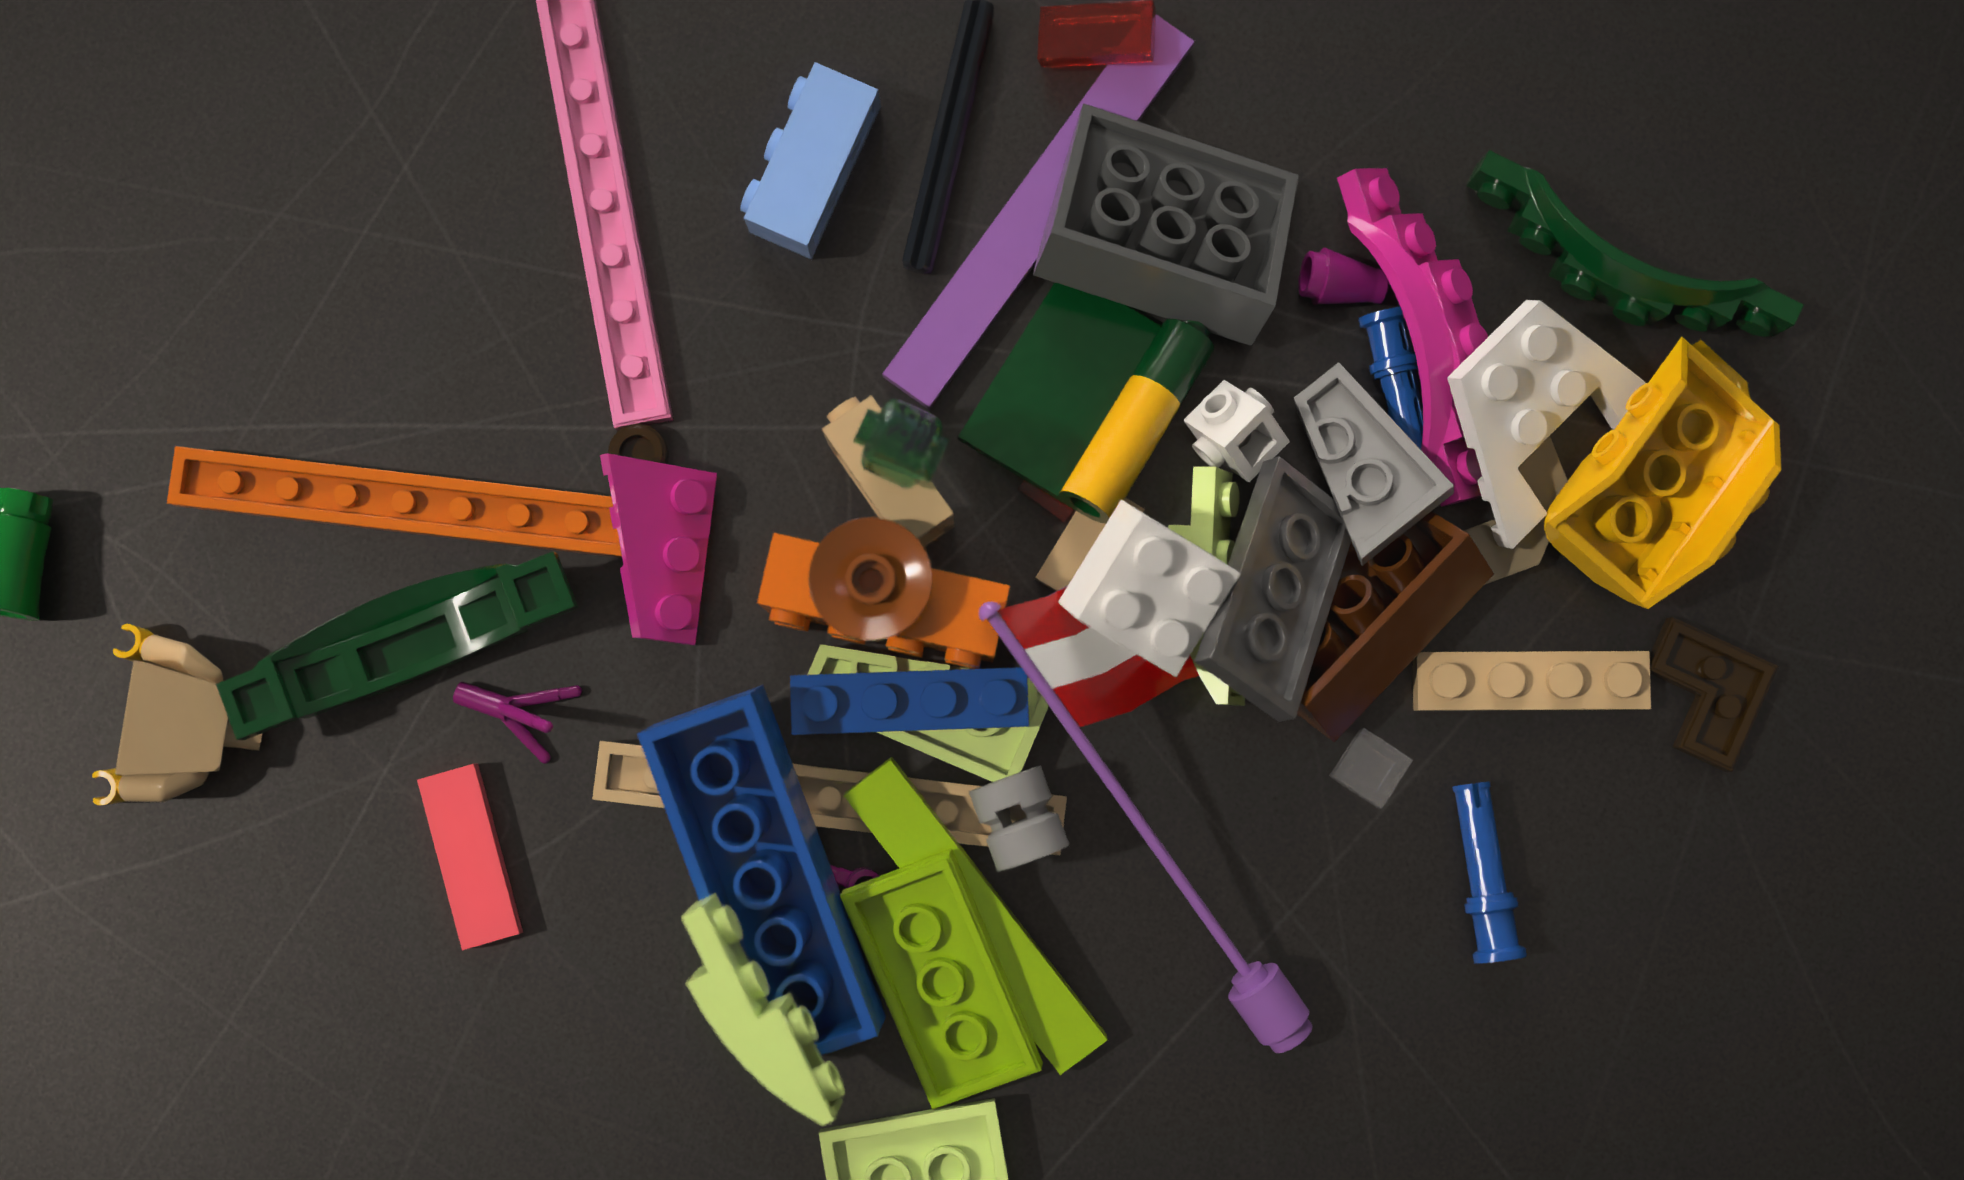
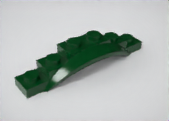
M1490 150L1476 165L1466 185L1478 191L1477 196L1484 203L1497 209L1506 210L1510 207L1517 211L1507 231L1519 236V242L1525 248L1542 255L1553 253L1558 256L1549 276L1562 282L1561 288L1566 293L1586 301H1591L1595 298L1613 307V314L1626 323L1635 326H1644L1645 324L1652 326L1669 315L1671 311L1675 313L1674 318L1678 323L1692 330L1704 332L1708 329L1714 331L1731 321L1734 317L1737 319V326L1742 330L1760 337H1767L1769 335L1774 337L1795 325L1804 304L1771 289L1765 283L1755 278L1735 281H1710L1674 274L1642 262L1611 245L1583 224L1558 198L1542 173L1523 167Z
M554 551L519 565L496 564L469 569L422 581L355 607L261 659L253 670L217 683L216 686L236 740H247L297 719H308L359 698L373 697L478 655V651L528 632L527 628L578 609V605L559 556Z

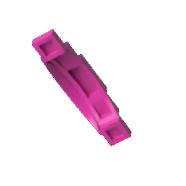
M1387 168L1353 169L1337 177L1348 212V225L1351 233L1367 247L1386 275L1409 329L1422 391L1423 439L1421 451L1454 485V494L1442 502L1441 507L1482 497L1477 482L1482 473L1476 452L1473 448H1467L1447 379L1488 338L1487 332L1479 323L1471 298L1473 288L1470 278L1462 269L1459 259L1438 261L1435 253V236L1429 225L1425 222L1423 213H1401L1399 191L1394 181L1390 178Z

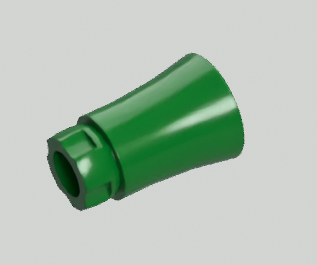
M0 487V616L39 621L41 582L46 550L52 527L48 526V522L53 509V499L33 492L8 487Z

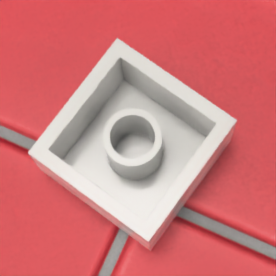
M1121 500L1058 603L1079 621L1176 677L1241 573Z

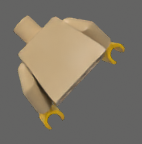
M132 624L122 625V630L134 633L135 644L127 652L113 649V654L119 658L132 661L133 667L116 768L99 770L92 774V778L105 777L108 779L111 791L108 796L93 798L95 805L102 806L124 801L166 802L202 786L209 772L219 771L223 747L259 750L262 734L247 740H236L216 686L217 683L223 681L221 669L190 644L153 635L149 630Z

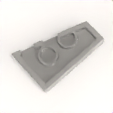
M1339 362L1294 397L1295 408L1362 566L1454 494V485Z

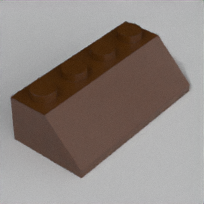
M1431 511L1363 566L1351 541L1297 715L1335 743L1494 575L1470 534Z

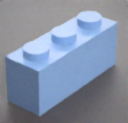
M816 62L808 78L800 76L797 79L788 100V109L793 110L784 130L777 127L768 141L764 159L769 161L762 179L761 181L753 179L742 199L740 210L746 213L744 221L749 233L812 259L880 110L878 89Z

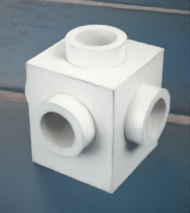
M1225 380L1207 395L1183 420L1197 439L1192 447L1203 461L1210 467L1219 468L1221 465H1224L1247 482H1250L1260 472L1263 461L1274 458L1290 442L1272 416L1274 413L1273 407L1259 392L1253 388L1243 392Z

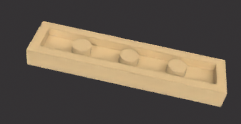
M1649 651L1420 652L1412 660L1414 711L1651 709Z

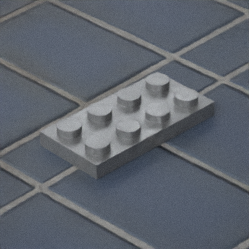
M1280 456L1263 461L1228 563L1230 567L1241 574L1206 628L1195 659L1197 664L1278 722L1295 719L1351 544L1350 536L1334 499Z

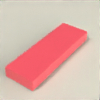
M470 764L418 779V786L462 950L523 933L479 764Z

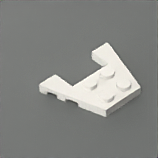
M1525 300L1447 377L1467 448H1473L1476 452L1482 473L1477 482L1483 501L1490 502L1496 525L1492 526L1491 530L1498 546L1513 549L1548 514L1518 470V467L1589 396L1592 397L1606 421L1614 430L1627 413L1625 406L1630 396L1646 383L1550 307L1538 300Z

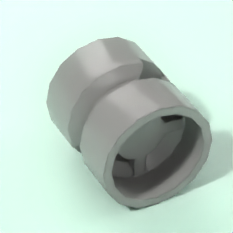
M1041 766L1016 773L969 791L979 822L991 826L992 832L986 841L997 871L1028 863L1069 846L1058 813L1047 811L1046 804L1052 798ZM1020 803L1027 817L1012 822L1009 807Z

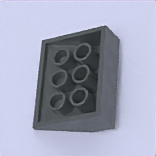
M1083 103L1044 229L1033 275L1163 318L1180 321H1198L1210 333L1252 346L1276 306L1299 175Z

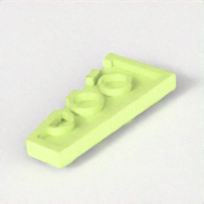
M820 644L807 675L960 670L968 668ZM1027 678L1029 727L877 733L994 782L1022 771L1049 705L1030 678Z

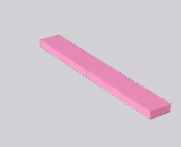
M536 0L613 426L619 431L632 424L651 425L672 421L673 415L596 0Z

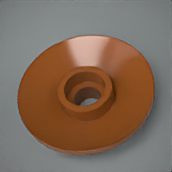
M865 517L841 524L825 536L811 560L809 590L817 611L831 627L851 638L874 641L890 638L903 632L921 615L931 593L932 571L924 547L909 530L887 519ZM868 570H876L883 576V584L875 592H867L860 586V578Z

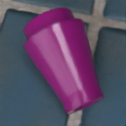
M1323 248L1320 252L1309 251L1305 255L1300 269L1298 290L1301 297L1311 298V302L1314 305L1361 302L1381 304L1386 296L1389 281L1382 269L1371 267L1328 248Z

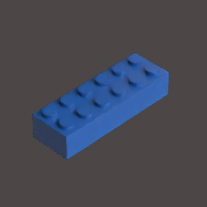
M764 685L655 723L638 733L637 736L698 899L700 901L716 893L722 907L728 905L732 908L741 925L743 938L739 942L749 962L756 961L766 976L769 985V995L766 996L768 1002L791 993L798 1008L801 1006L806 1007L817 1029L818 1040L814 1041L820 1055L877 1037L886 1014L853 925L840 898V890Z

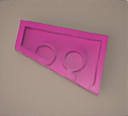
M609 453L602 454L600 459L603 476L608 475L613 507H609L612 527L618 531L623 566L620 568L632 638L695 645L717 473Z

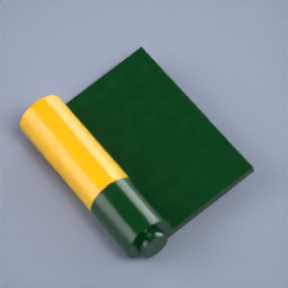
M1054 283L962 429L957 440L1082 515L1106 524L1121 500L1124 501L1212 355L1214 345L1208 338L1210 332L1202 323L1193 320L1167 319L1160 326L1126 305Z

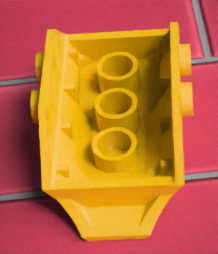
M1683 337L1680 338L1651 380L1640 386L1630 396L1625 406L1627 413L1614 430L1609 431L1595 444L1592 453L1580 463L1549 506L1548 514L1544 519L1546 537L1555 549L1596 584L1624 600L1649 609L1708 569L1732 549L1737 538L1736 532L1749 514L1760 508L1767 500L1770 493L1769 486L1781 471L1779 424L1752 401L1748 382L1702 340L1691 345Z

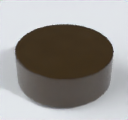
M632 424L620 429L613 436L609 444V454L664 464L668 463L669 452L666 442L656 430L643 424Z

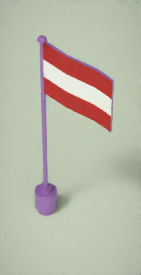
M1068 586L1047 597L1000 609L1001 606L996 602L989 601L984 603L979 609L980 620L988 619L1238 970L1232 978L1234 986L1228 995L1230 1002L1260 1044L1269 1045L1275 1053H1283L1299 1045L1307 1038L1313 1027L1308 1019L1309 1009L1277 964L1267 963L1262 965L1260 961L1250 964L1246 963L1079 728L1130 712L1178 683L1199 676L1191 656L1189 655L1175 677L1075 618L1058 603Z

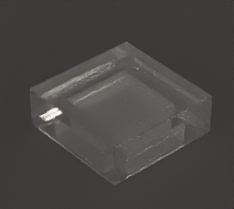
M1360 728L1329 777L1376 808L1382 809L1413 760L1367 729Z

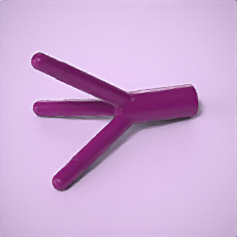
M462 681L455 689L453 702L500 719L540 762L546 764L551 760L550 754L521 723L545 733L553 730V724L519 707L579 697L582 694V688L575 685L506 697Z

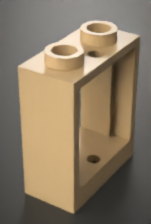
M872 395L861 403L857 397H852L827 415L830 424L822 428L828 445L878 518L887 519L905 527L919 540L924 548L955 527L954 513L911 451L901 453L905 449L901 445L905 443L897 431L892 432L887 438L888 428L894 427Z

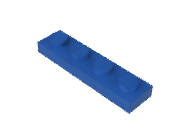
M1022 667L790 675L792 735L1029 727L1027 674Z

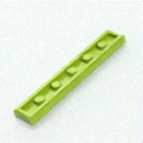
M892 757L844 793L845 799L899 868L952 849L1032 1038L1060 1075L1107 1041L1105 1031Z

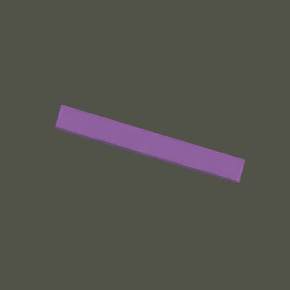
M1148 9L888 365L883 372V378L928 410L932 408L1036 264L1044 229L1083 103L1139 122L1191 51L1194 40Z

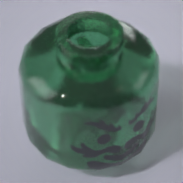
M891 399L884 404L880 413L868 408L853 442L864 447L860 457L861 466L864 470L897 486L910 489L916 486L920 480L930 482L949 439L941 435L942 423L938 417L900 399Z

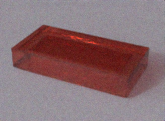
M1142 0L1041 6L1037 57L1041 68L1154 62L1156 21L1154 1Z

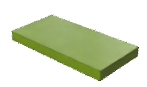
M952 849L842 891L840 898L932 1109L1042 1070L1043 1061Z

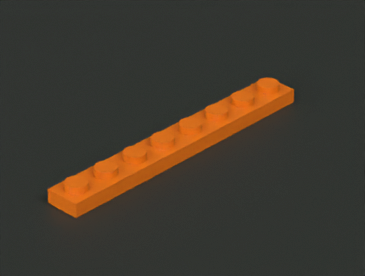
M175 446L167 504L176 507L622 558L618 531L612 527L609 507H613L611 496Z

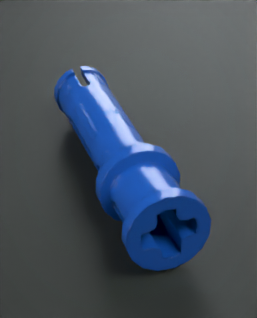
M1394 307L1364 315L1358 321L1360 328L1367 330L1374 363L1369 366L1370 374L1374 375L1375 380L1381 381L1388 415L1421 450L1423 439V402L1416 371H1418L1417 360L1401 307Z
M1490 781L1452 786L1453 792H1455L1472 897L1466 898L1467 903L1464 906L1465 912L1472 915L1478 949L1472 954L1474 963L1500 962L1527 957L1526 948L1520 946L1518 942L1513 910L1518 907L1517 897H1514L1513 892H1507L1490 793Z

